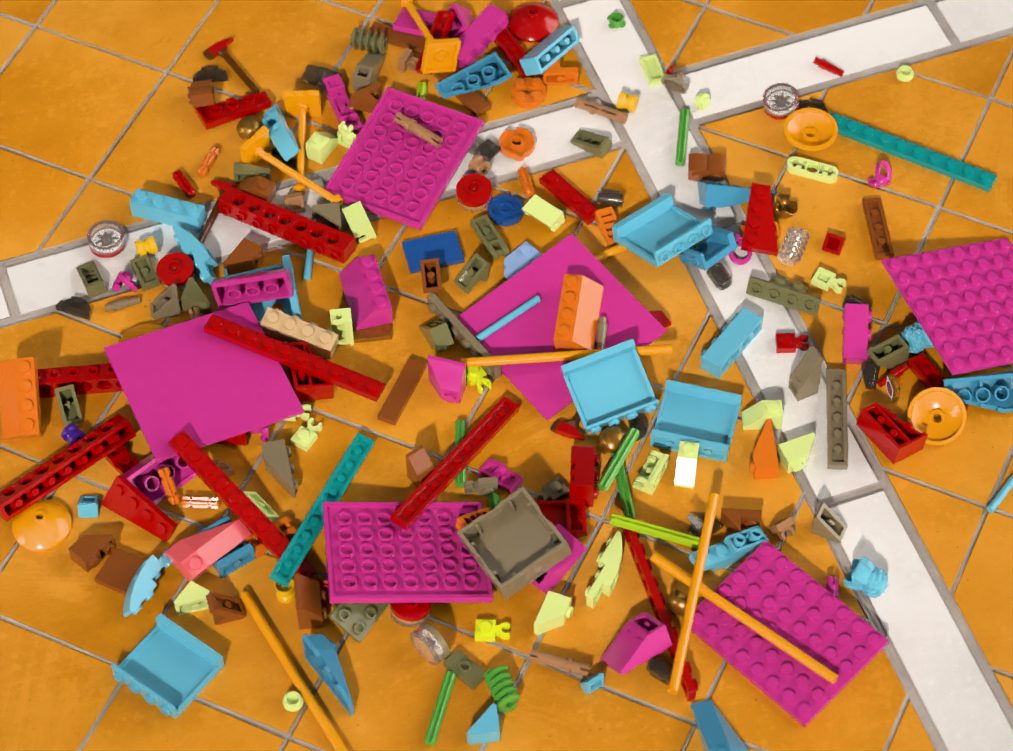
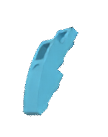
M275 104L263 114L262 122L269 129V137L283 159L288 161L300 149L293 131L287 126L281 107Z
M176 225L172 228L175 232L173 236L181 246L180 252L191 258L194 265L201 272L199 273L201 280L211 285L212 281L217 279L213 268L218 266L216 259L209 249L192 234Z
M759 525L726 536L724 542L709 546L704 571L712 569L715 572L738 562L752 554L765 540L769 541ZM697 551L689 555V560L693 565H695Z
M166 551L158 559L152 554L135 573L125 596L123 605V616L125 618L131 613L135 615L142 608L140 604L143 600L147 602L155 594L153 589L157 584L154 581L162 574L160 570L162 567L166 569L172 563L165 555Z

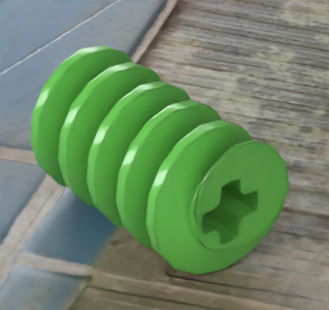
M507 666L491 668L484 673L485 681L488 684V689L491 691V696L494 698L497 711L501 713L514 710L518 706L516 702L520 700V695L516 694L517 688L513 687L515 682L510 680L512 675L508 673L509 668Z

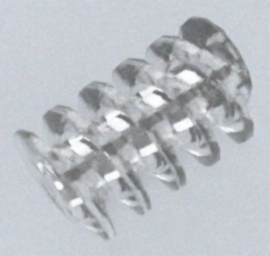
M789 228L777 255V259L782 265L793 267L801 261L803 251L810 238L809 233L802 228Z

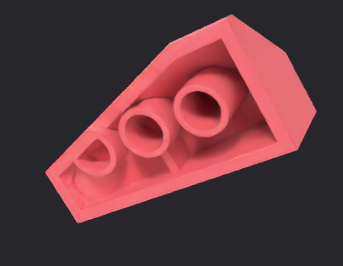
M237 519L182 539L168 549L165 555L188 582L195 581L215 565V562L225 557L251 536L252 533Z

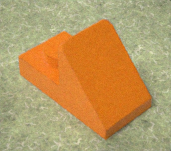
M559 58L543 72V84H578V67L560 68Z

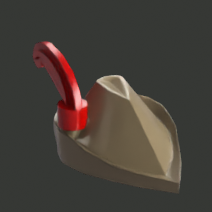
M672 64L663 75L661 83L673 91L686 94L690 86L685 83V77L681 71L673 73L675 64Z

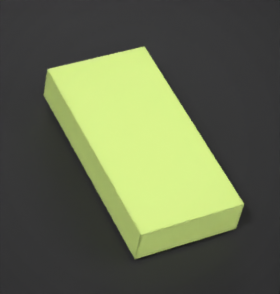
M656 54L639 57V63L649 86L662 84L661 79L664 71Z

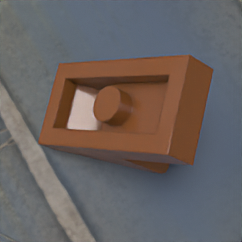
M377 81L352 93L348 107L372 113L378 103L377 99L381 95L382 85Z
M721 508L720 522L732 534L740 532L741 527L752 528L757 525L760 527L762 510Z
M214 592L206 595L208 608L213 615L216 625L246 617L241 599Z

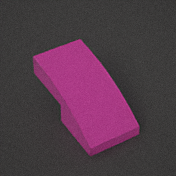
M489 458L478 470L479 474L484 478L497 477L498 488L510 494L523 482L522 476L507 470L505 464Z

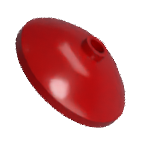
M538 2L521 4L515 7L508 15V30L515 38L524 42H542L559 27L557 13L548 5Z

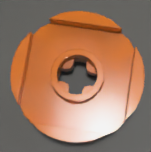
M537 77L517 78L511 87V99L514 103H518L519 107L526 109L536 108L539 106V103L544 102L546 99V87L542 80Z
M521 127L512 131L511 128L505 130L499 138V151L503 155L516 161H523L525 157L532 154L535 148V140L529 130Z

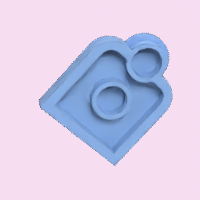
M527 241L524 242L504 259V277L507 280L543 254Z

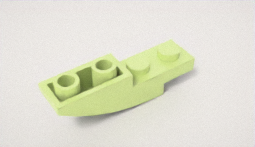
M619 531L616 532L614 537L609 538L606 550L600 552L597 558L598 572L594 578L595 582L592 586H588L584 595L586 597V606L594 608L601 595L605 594L610 597L616 586L622 563V536Z

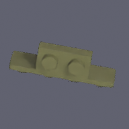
M773 275L769 281L751 276L746 290L748 295L817 316L822 300L820 297L807 294L808 286H805L802 282H792L780 275Z

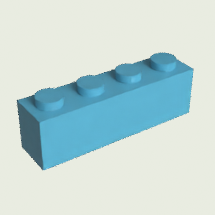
M574 25L557 28L519 60L526 76L542 74L580 42Z
M136 188L129 201L132 216L170 226L176 225L200 233L206 222L204 206L138 188Z
M743 308L740 313L737 312L732 322L724 326L721 335L718 338L715 337L708 350L705 349L700 355V368L720 379L762 330L763 318L746 308Z

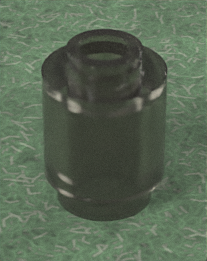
M605 188L602 189V192L598 191L597 202L600 203V206H611L616 209L623 206L624 193H620L619 190Z
M715 263L706 271V274L716 288L725 290L732 284L731 276L722 263Z
M654 656L648 663L646 670L649 672V675L668 685L673 664L661 657L657 658Z

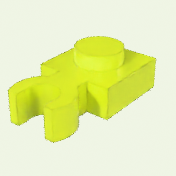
M481 366L466 367V381L470 386L476 384L477 391L480 394L483 393V385L491 389V381L487 379V373Z
M476 619L475 641L495 642L496 637L509 640L510 633H505L503 630H510V623L504 622L496 625V620Z

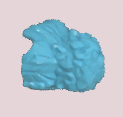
M918 320L914 324L905 327L901 332V338L909 346V353L917 354L924 351V348H934Z
M865 556L861 557L860 560L853 559L852 570L848 573L846 579L843 578L844 586L856 591L861 590L865 596L870 598L881 596L888 587V575L885 571L876 567Z

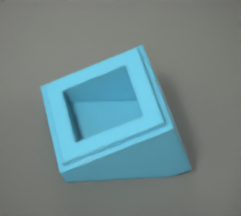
M80 496L77 505L78 516L80 518L98 517L100 496Z
M603 672L595 673L579 683L587 695L604 685Z

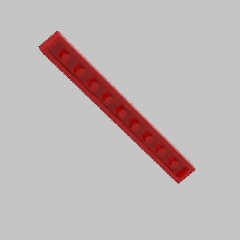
M215 314L211 315L204 326L205 333L377 402L385 389V383Z
M504 396L391 515L390 520L407 531L519 411L520 405Z
M184 430L171 439L168 445L279 561L290 541ZM305 558L296 573L311 577L316 573L317 569Z
M623 529L624 537L655 618L666 625L672 642V646L667 649L674 663L678 644V632L676 627H672L671 613L665 609L664 595L658 591V580L651 573L652 565L649 559L646 560L645 546L639 542V533ZM689 661L684 662L680 683L687 701H692L696 699V691L699 690L697 680L692 679L690 674L692 669Z

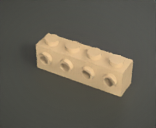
M268 307L260 323L265 334L288 343L306 341L312 352L329 359L332 358L338 345V334L334 330L329 328L325 330L314 322H305L296 315L284 314L278 308L272 309Z

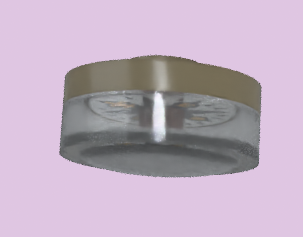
M422 623L410 633V639L414 647L430 664L438 665L450 654L446 641L431 625Z

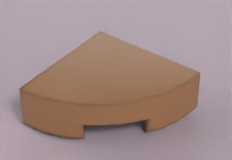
M213 460L227 476L235 475V471L230 464L220 462V460Z

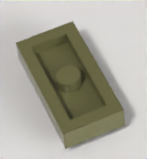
M147 254L130 260L131 267L143 292L161 285Z

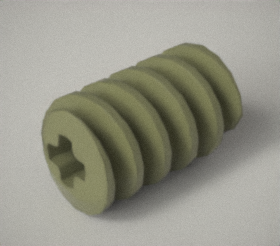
M355 27L351 34L350 46H353L354 49L359 48L362 51L366 49L367 52L373 50L374 53L379 52L384 55L388 47L389 36L384 38V32H381L380 36H378L377 31L371 35V30L369 29L364 34V28H361L360 32H358V28Z

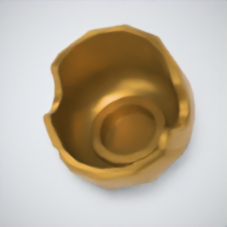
M244 116L238 122L236 130L243 140L244 138L250 139L264 124L257 116Z
M782 192L773 194V214L777 218L786 219L797 214L798 203L790 200V194H783Z
M618 427L605 428L597 439V448L603 454L617 452L627 435L626 432Z
M674 589L669 595L668 605L673 613L683 617L688 596L677 589Z

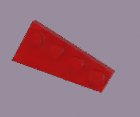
M266 92L243 95L242 99H234L232 97L227 98L226 102L216 103L215 101V105L197 107L194 110L205 129L208 130L272 107V102Z
M752 183L741 250L777 256L778 247L770 186Z
M122 474L116 476L101 502L102 506L165 542L171 538L178 526Z

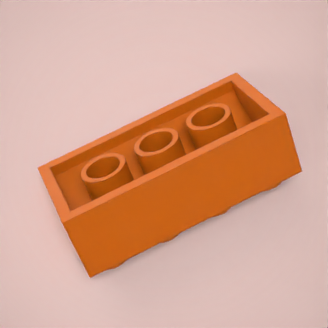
M564 274L553 338L556 351L590 350L595 347L604 287L584 275Z
M34 357L15 358L0 362V405L3 440L42 437L37 360Z

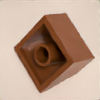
M298 573L294 574L299 630L324 627L323 619H327L326 607H322V602L326 601L325 590L320 589L319 581Z

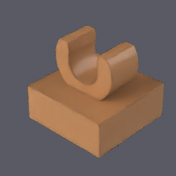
M406 48L400 56L398 71L404 73L407 68L415 71L418 58L412 56V49Z
M294 191L289 192L288 195H283L287 210L295 213L305 211L302 192L295 193Z
M792 516L786 517L771 525L769 529L772 534L778 533L780 540L783 541L787 539L785 531H788L790 536L795 535L794 528L790 526L796 522Z

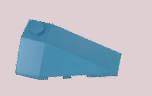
M494 52L434 86L444 99L496 86L513 76L497 53Z
M698 181L699 202L707 210H716V207L724 208L749 202L751 187L727 186L722 183ZM771 190V197L778 192Z
M1013 370L943 379L944 388L956 393L965 404L1002 413L1013 412Z
M324 634L302 636L306 660L350 716L354 715L353 702L336 653L337 647L331 639L328 640Z
M711 700L690 704L704 751H749Z

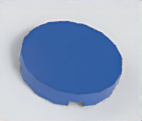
M509 194L498 195L488 205V216L497 225H514L523 218V202L515 196L514 198Z

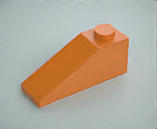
M771 419L766 420L753 451L752 461H749V471L753 472L754 480L778 478L779 463Z

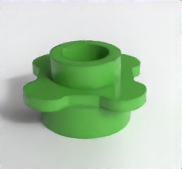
M619 12L609 15L607 17L609 21L608 27L611 29L625 27V22H623L624 16Z

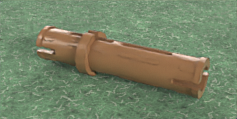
M580 97L576 99L575 108L588 111L591 115L597 114L623 124L627 121L628 113L598 104L594 100L591 102Z
M401 112L396 114L399 118L394 117L393 121L403 126L407 132L414 133L436 148L440 147L441 144L438 142H443L442 137L424 128L415 119H410Z
M534 648L530 651L532 655L529 656V661L562 669L569 674L573 672L589 677L590 671L587 670L591 669L592 664L576 661L572 657L568 659L546 653Z

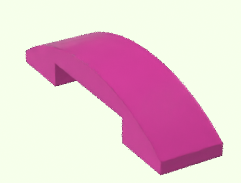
M336 74L322 78L328 99L339 124L345 121L347 127L351 124L353 125V130L362 128L357 113L348 107L349 99L340 75Z

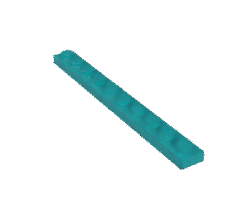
M830 112V115L838 125L839 135L990 192L997 179L995 174Z
M357 433L274 567L269 579L286 588L288 587L294 574H296L324 528L323 502H340L374 446L375 441Z

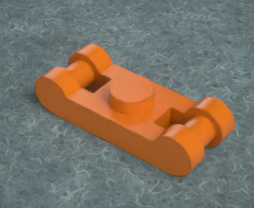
M285 516L273 523L287 539L293 538L298 530L297 526H293V521L289 516ZM254 535L249 536L245 541L253 546L255 557L257 558L263 556L268 551L262 543L258 544L259 540Z

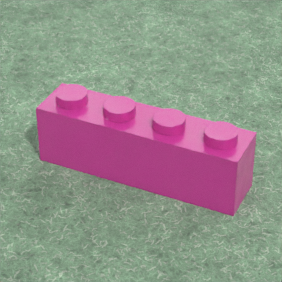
M489 4L459 37L461 45L457 58V67L463 70L474 64L479 55L484 53L488 45L507 27L509 21L505 11Z

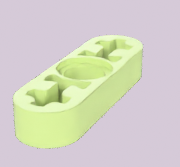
M792 156L787 160V171L791 174L828 184L835 183L838 179V169L835 166L798 156ZM808 168H815L817 171L810 172Z

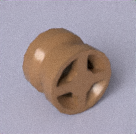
M478 154L470 160L468 168L471 171H475L476 174L485 176L491 168V163L484 160V157Z

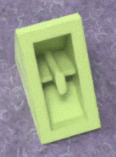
M190 581L174 601L176 614L181 615L209 609L206 595L211 591Z

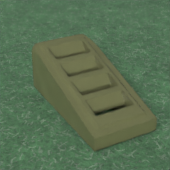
M581 129L570 141L571 144L600 158H604L612 147L609 137Z
M234 162L235 184H240L243 178L262 176L272 181L270 168Z
M94 261L76 267L90 298L107 291Z

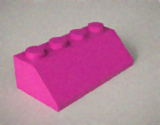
M375 255L355 258L339 273L348 307L351 308L355 329L360 330L393 323L392 306Z
M289 268L214 279L211 283L219 308L231 307L245 302L251 304L293 297L292 277Z
M153 454L122 474L155 505L167 497L161 482L163 479L162 477L160 478L158 473L159 469L169 467L170 477H173L176 489L197 476L179 456L156 463Z

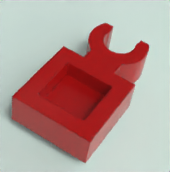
M776 333L775 335L776 353H796V348L802 351L809 349V343H802L808 342V335H801L799 337H795V333Z

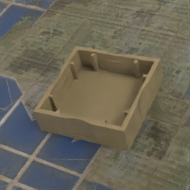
M521 487L501 501L493 510L479 516L457 532L463 545L505 600L572 554L567 541L552 522L545 518L538 504L524 487Z

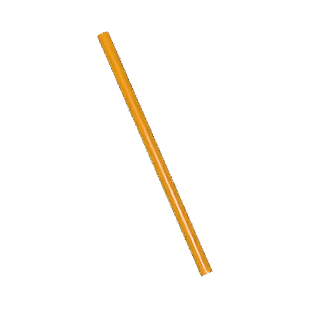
M672 344L635 347L638 356L672 354ZM604 349L460 359L461 362L466 363V367L578 360Z
M717 493L709 494L668 692L671 694H678L719 500Z
M656 552L651 556L650 561L690 587L692 576ZM701 583L700 595L831 684L836 682L838 679L837 674Z
M248 591L242 592L240 594L241 600L297 690L302 695L336 751H348Z

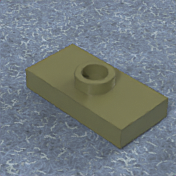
M458 649L443 662V666L446 669L455 672L456 677L472 690L485 680V671Z

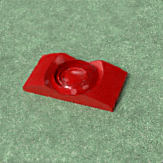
M586 499L535 501L545 518L552 522L554 526L557 524L562 525L576 539L587 536Z

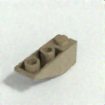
M368 52L362 58L352 76L354 92L375 83L386 57L385 55Z
M813 345L810 346L789 378L788 388L797 401L818 393L824 359L821 352L817 351Z
M284 439L261 443L266 471L292 498H296L295 490L298 489L297 479L292 478V474L295 473L293 462L288 460V458L292 457L290 446L285 445Z

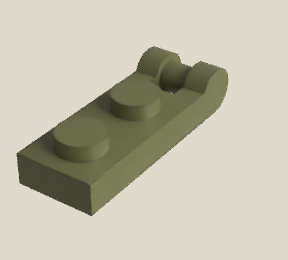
M487 214L470 220V226L486 249L491 261L497 260L502 255L505 257L510 254L507 245Z

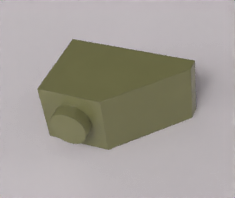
M436 319L419 326L432 349L442 352L448 350L449 346L454 344L447 322Z
M897 334L868 349L866 353L877 366L893 369L908 360L909 346Z

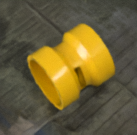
M621 91L616 107L621 110L626 108L629 112L634 113L638 106L639 96L634 94L628 96L627 92Z
M152 235L146 237L144 242L142 240L134 241L139 257L147 253H158V248Z
M293 579L287 588L277 582L274 583L278 601L290 603L295 599Z

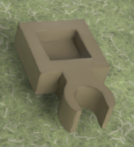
M497 477L478 478L476 482L464 481L465 494L478 492V495L485 496L492 495V493L498 494Z
M556 477L542 486V493L535 494L534 501L539 499L543 501L561 500L570 494V490Z

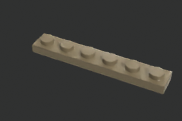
M433 292L427 296V308L430 313H435L438 320L447 322L451 335L454 338L457 337L461 346L465 350H469L472 357L492 356ZM500 365L483 366L485 372L488 375L491 374L495 380L501 376Z
M826 369L827 469L847 470L846 370Z

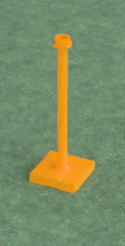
M400 0L401 6L407 8L426 38L421 72L423 74L456 72L457 58L461 45L460 39H434L414 8L413 0Z
M319 90L283 91L286 117H299L298 147L300 151L297 152V172L304 176L306 117H322ZM296 181L293 192H302L304 196L307 187Z
M264 125L240 147L241 163L256 166L264 159L331 203L339 202L340 206L343 203V198L339 194L334 196L268 154L270 152L269 129Z

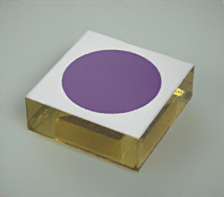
M894 374L887 375L885 387L891 402L898 401L900 386Z

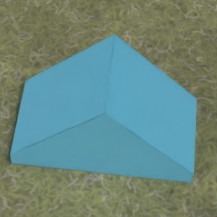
M492 703L467 731V742L469 744L500 741L496 704Z

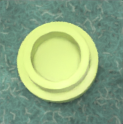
M903 65L896 71V77L900 81L908 82L913 79L914 72L910 66Z
M699 93L695 97L694 105L697 109L702 111L710 105V96L707 93Z
M295 691L288 692L283 698V706L290 712L300 710L304 704L302 695Z

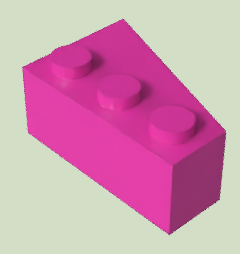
M846 303L842 315V320H844V328L842 329V364L865 365L867 359H870L866 351L871 348L867 347L868 340L871 341V329H868V322L872 320V311H869L868 304Z

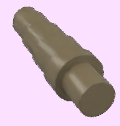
M139 297L112 301V303L106 304L105 307L107 312L117 311L141 302Z
M599 317V324H597V349H604L608 328L606 317Z

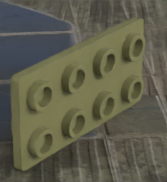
M334 603L332 607L335 609L329 618L357 643H360L389 603Z

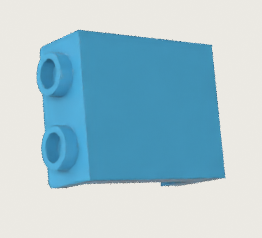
M712 225L713 233L692 249H686L681 252L679 259L684 264L706 271L738 247L733 232Z
M229 516L220 518L209 527L199 530L198 533L229 523L231 518ZM243 541L225 557L215 562V565L212 567L222 579L255 560L254 548L250 543L247 544Z

